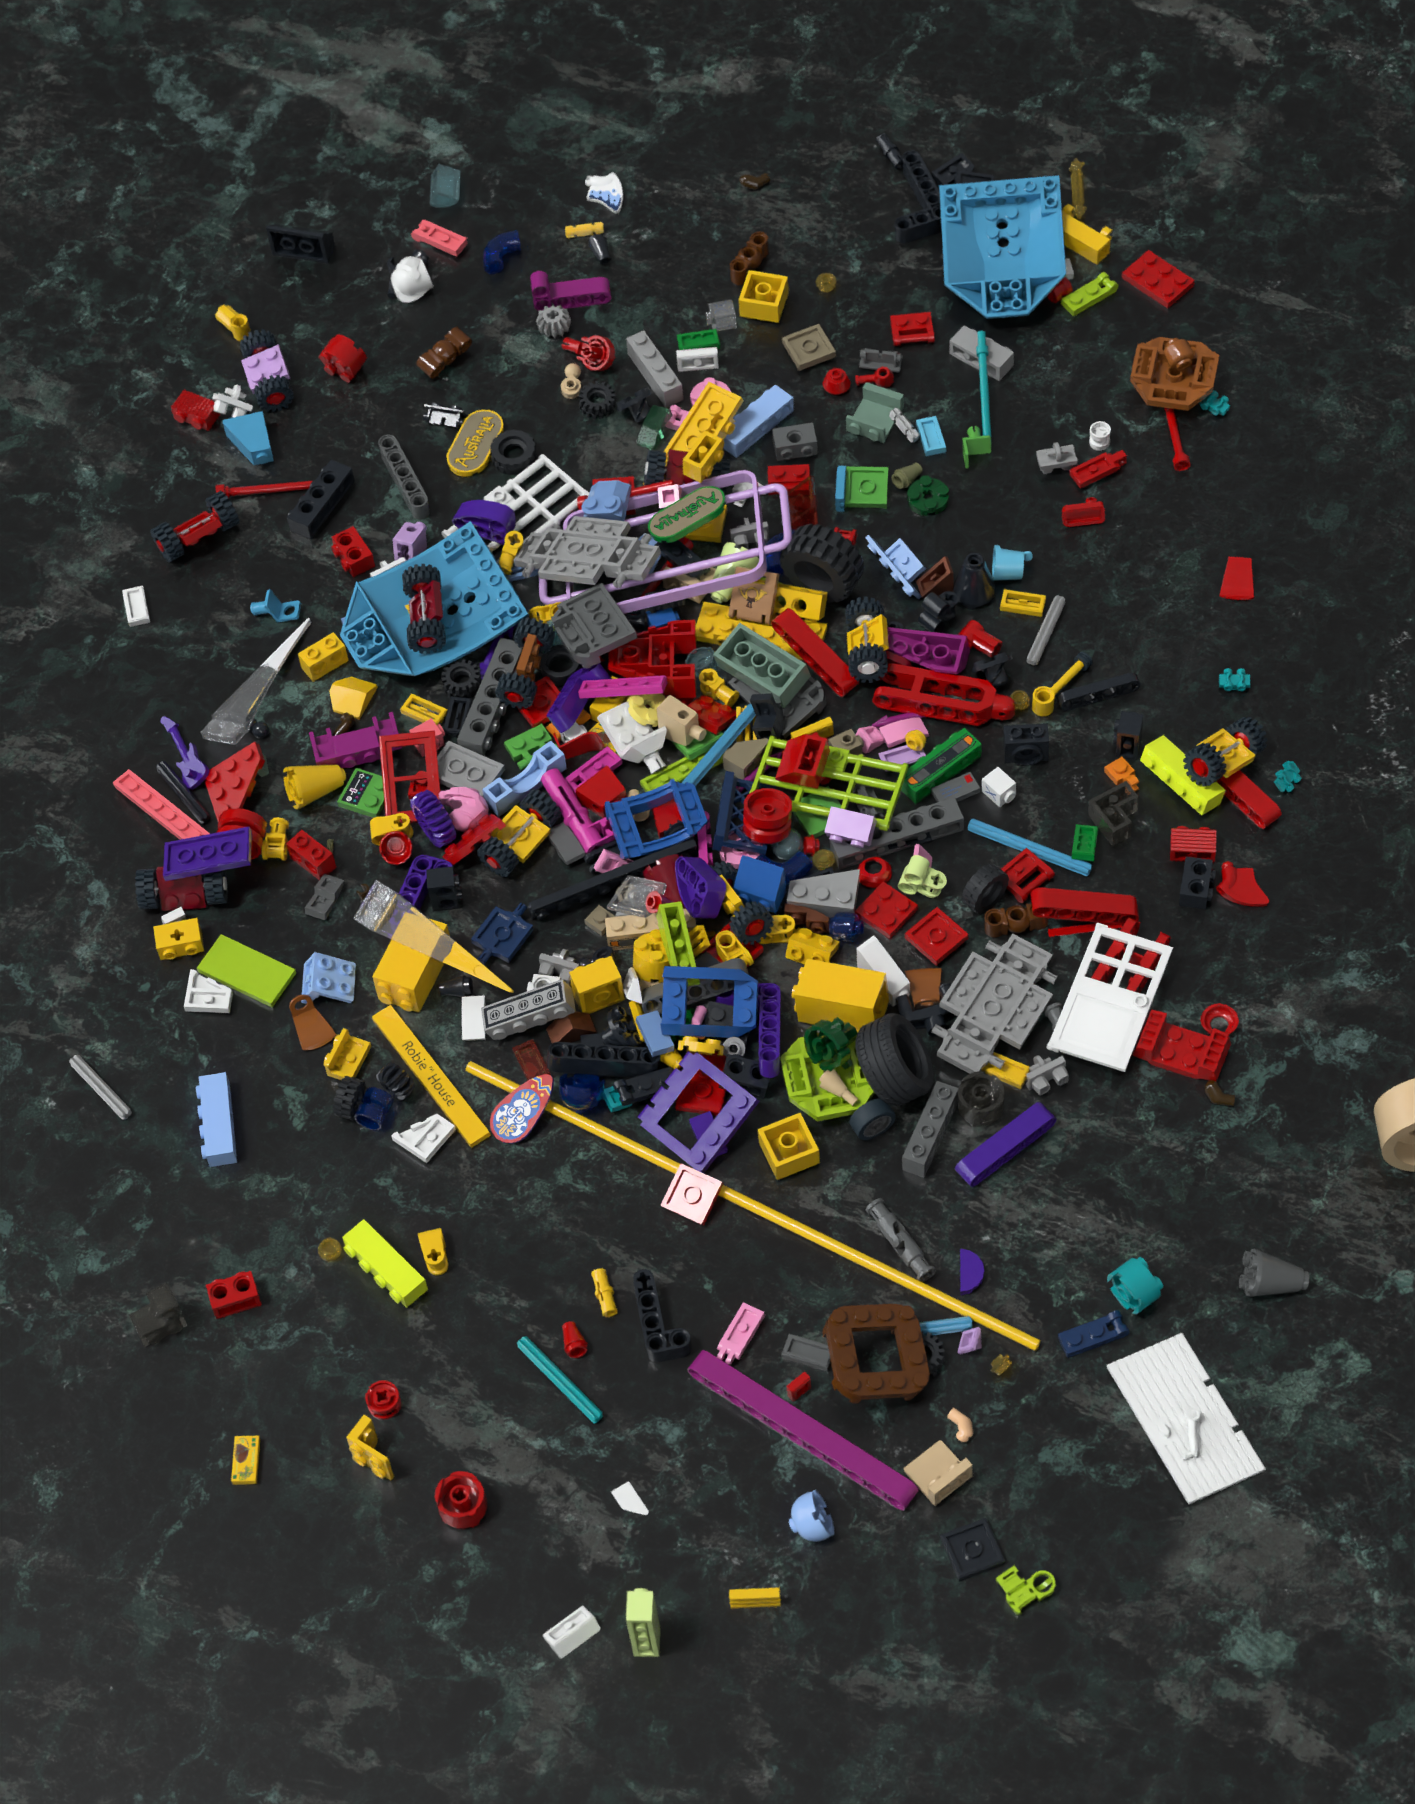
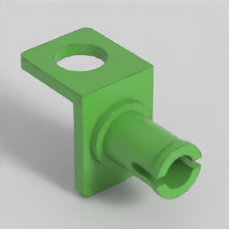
M973 426L968 428V437L963 438L965 468H969L968 455L991 453V437L989 435L981 436L980 428L975 426V432H973Z

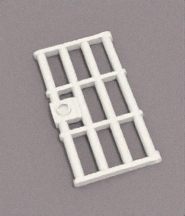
M541 454L537 461L515 478L509 479L503 487H496L484 497V500L507 505L513 511H516L524 503L528 502L534 509L516 522L514 531H520L542 514L548 521L534 531V533H544L554 523L555 525H560L563 519L578 508L577 498L555 516L546 509L572 489L580 496H589V492L584 490L545 455ZM544 465L552 471L528 491H524L519 486V484ZM558 477L566 483L540 504L533 498V496ZM514 490L520 497L515 500L509 494L510 491ZM453 525L441 533L446 538L459 528ZM492 541L487 546L492 553L502 544Z

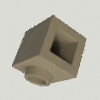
M852 729L828 739L829 746L850 750V754L854 755L862 754L864 743L859 735L856 736Z

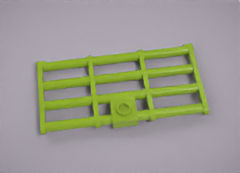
M770 736L749 794L754 790H758L760 783L796 790L798 792L795 800H791L793 812L802 811L826 817L829 816L831 808L802 803L801 800L804 792L843 800L840 809L847 810L849 802L887 809L885 819L875 818L877 820L875 827H878L879 830L888 831L909 765L907 763L902 765L864 757L863 754L854 755L850 754V750L829 746L830 753L822 777L847 781L849 785L846 792L820 786L816 789L777 781L775 777L763 775L767 765L779 767L781 759L770 757L773 747L785 749L787 744L785 740ZM848 762L855 764L852 774L845 772ZM861 766L898 772L900 774L897 783L859 775ZM855 784L894 791L891 801L853 794Z

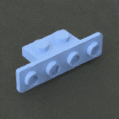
M867 535L865 537L869 541L867 546L875 555L878 553L881 556L879 561L884 567L892 569L890 573L898 583L901 581L904 584L902 589L908 596L914 595L917 599H920L922 596L911 582L926 570L925 566L901 538L884 551L870 535Z

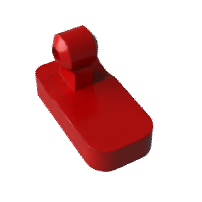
M1089 497L1085 500V503L1064 506L1062 508L1064 526L1073 527L1103 523L1105 521L1103 502H1097L1096 498Z

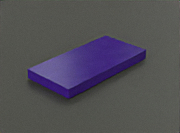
M250 826L165 842L163 866L165 881L251 865L252 830Z

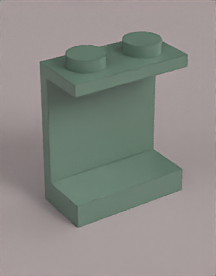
M866 382L863 387V400L853 416L847 415L846 431L884 443L896 421L894 422L889 417L890 411L894 408H899L902 412L904 408V394Z

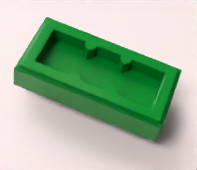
M717 329L677 335L679 350L712 347L720 349Z
M1076 824L1071 859L1094 861L1098 835L1097 826Z

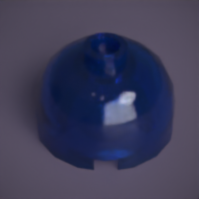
M568 1073L560 1076L559 1096L567 1107L572 1108L576 1113H585L586 1110L599 1105L603 1098L605 1081L602 1080L600 1082L599 1076L574 1074V1077H567Z

